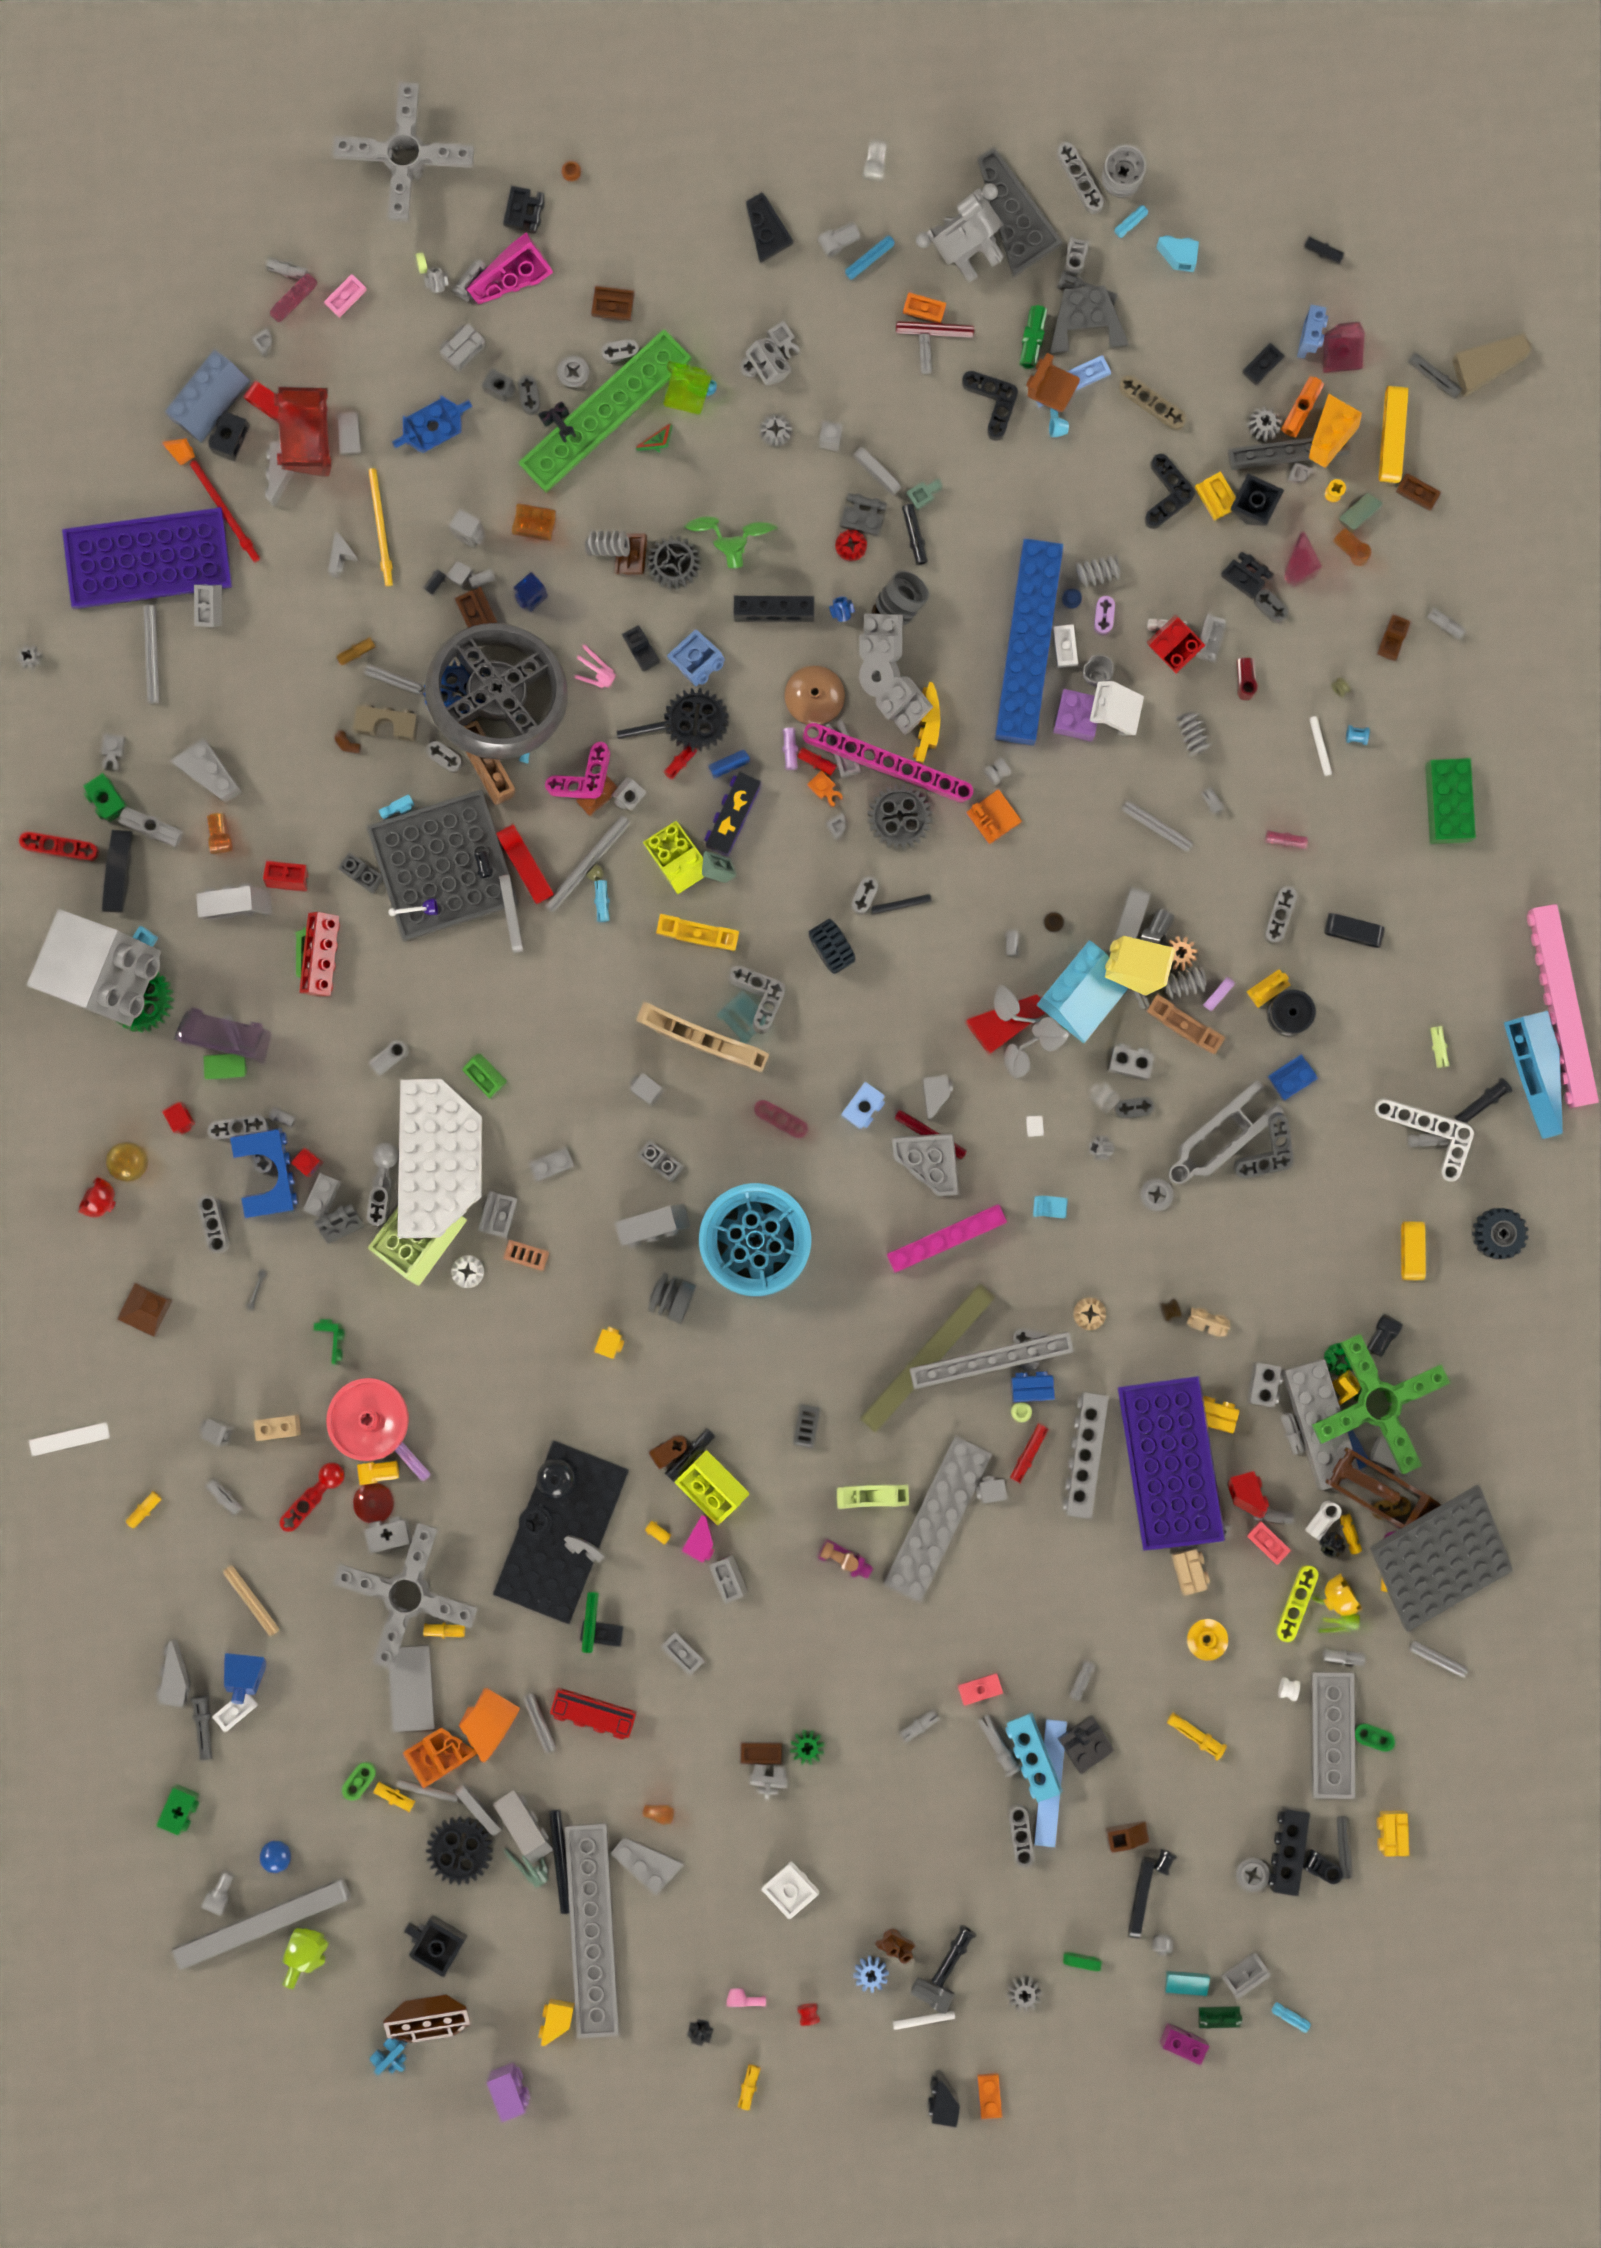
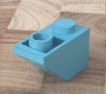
M1170 235L1159 237L1156 248L1174 270L1194 272L1197 263L1199 241H1194L1192 238L1176 239Z

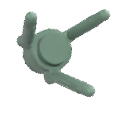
M507 1848L504 1849L506 1855L524 1874L528 1882L533 1884L534 1888L543 1885L549 1880L546 1875L549 1870L545 1864L544 1857L540 1859V1868L539 1865L532 1867L529 1860L523 1855L522 1859L529 1869L527 1872Z

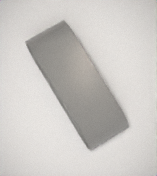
M1134 887L1130 888L1114 940L1122 936L1137 938L1150 898L1149 892Z
M204 1195L198 1200V1210L207 1246L211 1252L224 1253L229 1249L230 1242L220 1202L214 1196ZM208 1199L213 1201V1207L210 1210L205 1208V1202ZM212 1219L218 1221V1226L214 1230L209 1226ZM220 1238L223 1241V1246L217 1250L214 1243Z
M1013 1804L1008 1810L1013 1854L1016 1863L1022 1868H1027L1034 1862L1028 1813L1023 1805ZM1016 1810L1023 1811L1021 1819L1013 1818V1813ZM1017 1832H1026V1837L1023 1840H1017L1015 1838ZM1020 1853H1029V1858L1026 1861L1019 1860L1018 1856Z

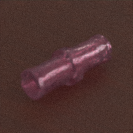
M1267 830L1265 843L1279 844L1285 848L1291 846L1306 849L1308 837L1293 835L1287 831L1281 833Z

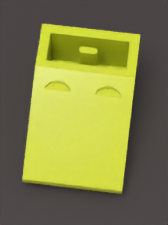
M674 821L643 841L646 849L677 895L704 878L702 875L703 857L677 821Z

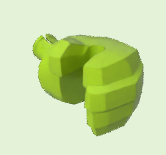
M296 1928L293 1931L282 1962L289 1967L282 1986L293 1990L301 1972L311 1973L316 1968L324 1965L326 1958L322 1953L326 1951L329 1942L324 1938V1934L308 1928Z

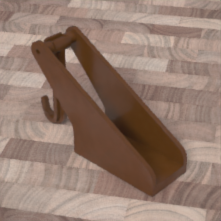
M1347 1447L1344 1449L1346 1454L1343 1459L1340 1458L1332 1471L1334 1474L1331 1479H1326L1325 1481L1327 1485L1398 1530L1442 1505L1431 1496L1407 1484ZM1355 1458L1420 1499L1405 1525L1339 1486L1342 1479L1345 1480L1347 1478L1395 1504L1396 1501H1400L1399 1492L1353 1468L1352 1462Z

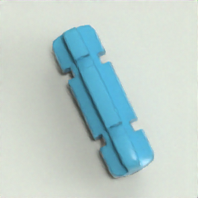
M1140 205L1135 212L1122 221V224L1115 228V234L1119 238L1127 234V231H1130L1141 219L1147 216V208L1144 205Z
M1278 2002L1271 2009L1273 2014L1278 2017L1281 2016L1283 2020L1294 2027L1298 2026L1299 2030L1304 2033L1311 2026L1309 2021L1304 2018L1301 2019V2016L1288 2008H1284Z

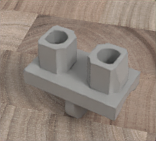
M756 1764L753 1775L750 1776V1785L766 1786V1788L758 1787L757 1793L765 1794V1800H769V1794L778 1795V1789L770 1787L787 1789L788 1779L786 1778L784 1767H774V1775L769 1777L765 1776L766 1766Z

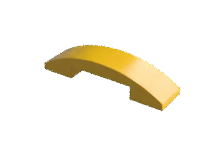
M660 913L656 934L693 944L735 951L739 931L687 921L679 917Z

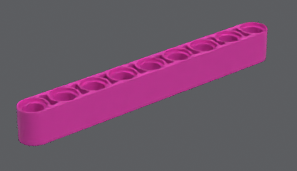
M817 723L808 724L803 731V739L810 745L956 802H966L973 795V787L966 781ZM814 729L818 736L810 738L807 731ZM834 737L837 742L836 745H829L826 742V738ZM852 744L855 747V752H847L845 745ZM864 752H872L874 759L867 760L864 757ZM883 759H890L893 766L890 768L885 767ZM903 766L911 768L912 772L910 775H905L902 772ZM927 773L930 776V782L922 781L921 774ZM942 780L948 782L949 789H942L939 782ZM965 788L968 792L967 797L960 796L958 789Z

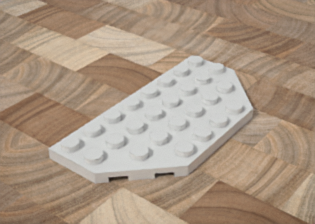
M442 1079L401 1080L397 1236L399 1239L439 1238L446 1232L445 1230L467 1212L466 1210L474 1202L476 1203L482 1197V1116Z

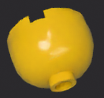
M1341 1573L1328 1581L1324 1591L1326 1599L1323 1601L1329 1611L1334 1609L1339 1615L1350 1616L1363 1609L1360 1602H1357L1355 1599V1593Z

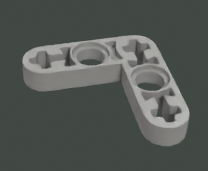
M734 966L729 973V982L736 987L763 997L754 1017L752 1027L755 1032L765 1034L770 1030L784 997L785 985L776 979L745 967ZM737 973L741 974V977H739V979L735 978V975H737ZM759 980L762 982V986L755 987L752 985V981ZM777 988L779 990L774 999L772 997L773 990ZM770 1003L774 1006V1010L767 1011L763 1005ZM764 1016L766 1017L765 1024L762 1027L759 1026V1023L761 1022Z
M252 1115L212 1122L208 1127V1134L215 1140L230 1139L235 1135L269 1130L265 1117ZM256 1119L263 1122L259 1130L257 1127H249L250 1132H247L248 1125L246 1120H248L249 1124L256 1123ZM236 1122L243 1124V1130L240 1133H235L232 1129L233 1124ZM226 1123H228L230 1135H227V1131L220 1132L219 1136L213 1133L217 1125L219 1128H227ZM252 1155L254 1167L258 1172L267 1174L272 1171L274 1162L270 1158L264 1156V1160L269 1162V1165L264 1170L263 1167H259V1163H262V1156Z

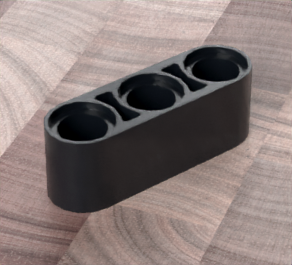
M1328 913L1324 934L1374 948L1381 947L1385 932L1384 926L1336 913Z

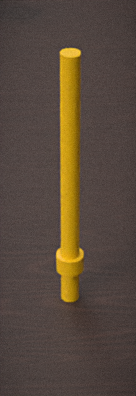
M371 468L368 471L381 554L380 568L384 574L385 586L390 587L393 586L391 573L393 566L392 561L389 560L377 471L375 468Z

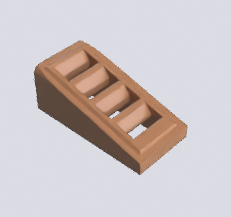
M509 1239L503 1259L544 1271L549 1252ZM514 1246H518L515 1258L511 1257ZM522 1248H525L523 1260H519ZM530 1251H534L531 1263L527 1262ZM538 1253H541L539 1265H535Z

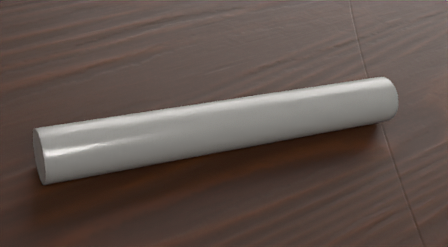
M398 1780L397 1788L457 1803L459 1798L455 1793L431 1787L423 1789L419 1784Z

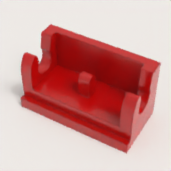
M266 861L263 875L266 888L307 891L306 878L309 877L307 865Z

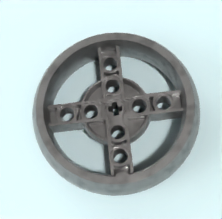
M487 623L475 625L449 638L433 657L428 668L425 683V695L429 712L443 735L460 749L475 756L489 759L519 757L539 748L557 730L567 706L566 677L553 651L534 634L509 624ZM478 646H507L519 650L529 657L514 667L504 662H489ZM457 657L470 675L466 686L467 695L446 708L441 695V680L449 663ZM469 658H476L477 661L472 662ZM525 669H532L534 672L528 673ZM486 673L489 677H482L480 674ZM547 675L552 690V702L547 716L537 725L523 707L527 698L526 687ZM509 679H515L518 682L512 683L509 681ZM482 699L485 703H477L475 700ZM504 705H511L513 708L507 709ZM465 709L468 713L462 714L459 710ZM478 716L493 721L504 720L516 737H485L463 726ZM521 720L525 722V724L519 725L516 723V721Z

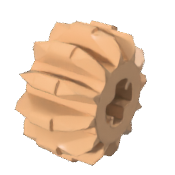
M1179 936L1175 938V942L1171 939L1168 941V947L1175 949L1172 961L1174 963L1173 970H1176L1179 965L1180 970L1184 971L1185 965L1190 968L1193 966L1191 961L1197 960V957L1192 954L1197 953L1198 950L1191 949L1194 942L1192 941L1187 944V937H1184L1182 942ZM1179 949L1185 953L1182 958H1179L1180 955H1176Z

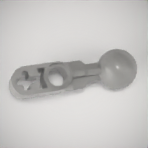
M381 1143L373 1151V1160L378 1166L377 1175L373 1178L367 1220L370 1224L376 1226L385 1224L388 1219L392 1182L389 1177L390 1168L399 1159V1152L391 1143ZM379 1190L385 1193V1199L382 1202L377 1201L375 1198L376 1192ZM374 1204L384 1205V1208H379V1214L382 1215V1219H378L376 1222L373 1214L378 1212V1207H374Z

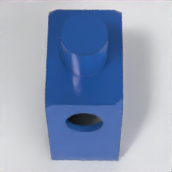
M225 1653L224 1687L227 1692L233 1693L232 1703L244 1704L245 1694H256L267 1665L264 1657Z

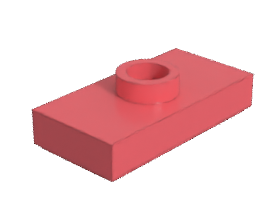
M997 1673L957 1685L964 1706L1003 1694Z

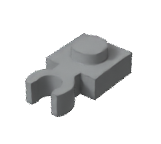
M784 320L767 331L766 334L768 337H772L777 347L784 349L783 354L787 360L791 358L788 352L789 349L794 350L796 354L800 352L799 347L791 343L795 337Z
M103 735L101 754L106 756L102 762L103 769L107 770L108 764L113 762V769L118 771L119 763L117 757L123 758L126 739L124 736Z

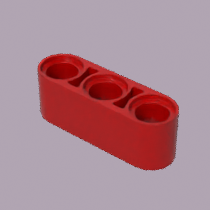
M256 380L243 396L247 402L288 430L292 429L302 415L297 408Z

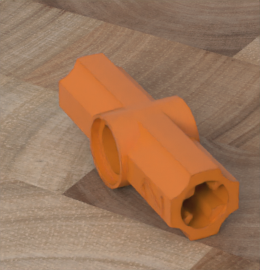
M1309 376L1286 418L1281 430L1289 437H1297L1325 384L1319 378ZM1298 404H1304L1307 410L1300 409Z

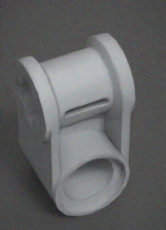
M1070 235L1064 267L1066 274L1078 277L1081 274L1090 239L1085 241ZM1070 263H1076L1078 267H1073Z

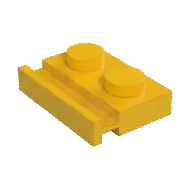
M1221 471L1195 485V490L1214 521L1232 512L1230 508L1236 497Z

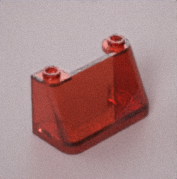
M278 387V394H274V406H278L280 453H277V465H281V470L329 477L332 466L328 444V407L326 401L328 399V388Z

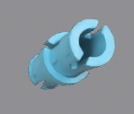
M594 881L596 894L594 904H596L597 922H609L608 904L610 899L607 893V881Z

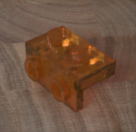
M517 503L512 534L551 541L556 525V510Z

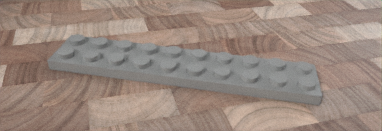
M607 1823L565 1825L577 2039L619 2036Z

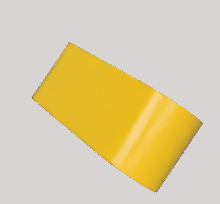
M1403 1221L1401 1224L1402 1280L1424 1281L1426 1275L1425 1223L1423 1221Z

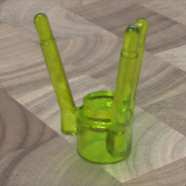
M1312 1597L1313 1601L1326 1606L1322 1599ZM1352 1614L1350 1616L1341 1615L1340 1619L1322 1618L1323 1622L1338 1623L1341 1627L1318 1629V1632L1357 1631L1360 1625L1359 1614Z

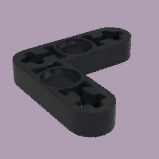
M967 371L962 378L963 388L969 392L996 400L988 425L987 435L991 440L998 441L1005 434L1017 399L1018 389L1012 383L975 371ZM970 377L974 378L972 385L968 384ZM980 380H983L981 384V389H979V384L977 383H980ZM986 383H993L995 390L988 392L984 386ZM999 386H1001L1000 395H997ZM1012 390V395L1009 398L1006 397L1005 392ZM1001 407L1008 410V414L1004 417L997 414V410ZM998 421L1001 422L999 427L1000 432H998L996 435L993 434L992 429H995Z
M1157 454L1153 457L1151 469L1171 494L1146 513L1144 522L1151 529L1160 527L1193 500L1195 495L1193 487L1165 454ZM1157 460L1159 462L1164 461V469L1162 468V466H1156ZM1173 474L1177 476L1178 482L1170 484L1167 477ZM1182 491L1184 493L1189 492L1188 499L1187 497H1181ZM1172 502L1175 506L1174 511H1166L1164 504ZM1161 511L1162 514L1158 517L1157 523L1155 521L1150 522V515L1155 517Z

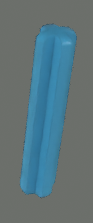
M888 235L845 270L846 276L852 280L895 245L893 238Z

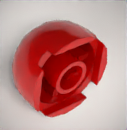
M96 1176L92 1182L95 1185L87 1189L77 1212L90 1218L101 1217L107 1211L111 1213L116 1205V1201L113 1200L115 1192L112 1185L105 1179Z

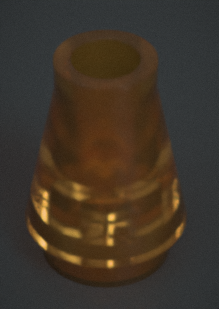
M645 1805L643 1817L665 1826L666 1824L671 1825L674 1817V1808L670 1807V1805Z

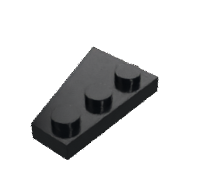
M763 192L746 201L757 255L761 264L793 245L794 241Z

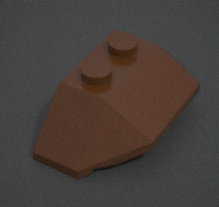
M444 1994L404 2001L383 2020L387 2038H396L400 2041L414 2043L455 2036L470 2025V2018L465 2005Z

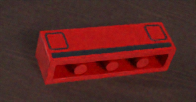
M558 1687L550 1714L554 1715L553 1718L556 1720L565 1721L568 1719L574 1721L573 1724L583 1728H585V1725L591 1726L595 1732L605 1734V1731L613 1733V1737L624 1740L625 1737H630L637 1711Z

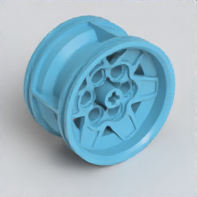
M761 1183L739 1185L721 1194L706 1211L699 1232L700 1253L710 1274L727 1289L745 1296L771 1295L788 1287L803 1271L811 1249L810 1225L806 1214L798 1202L783 1190ZM760 1203L768 1204L776 1209L768 1214H764ZM738 1207L737 1220L725 1219L732 1210ZM748 1215H755L758 1219L757 1224L754 1226L747 1225L746 1217ZM769 1221L777 1224V1229L773 1233L767 1232L765 1229V1225ZM790 1225L794 1234V1242L783 1236ZM734 1228H739L742 1231L741 1238L737 1240L732 1239L730 1236V1232ZM758 1235L759 1240L762 1241L761 1244H757L756 1247L752 1246L753 1243L750 1241V1238H755ZM717 1240L728 1245L727 1250L722 1256L719 1254ZM774 1241L779 1242L781 1250L778 1253L771 1252L769 1250L770 1243ZM738 1248L746 1251V1256L742 1260H738L734 1256V1252ZM757 1255H762L766 1259L765 1264L761 1267L754 1264V1258ZM774 1262L786 1263L780 1271L774 1274ZM743 1268H748L752 1279L739 1276L736 1273Z

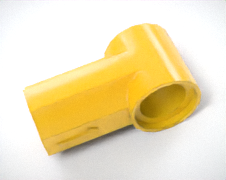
M397 1461L357 1464L359 1485L399 1478L400 1472Z

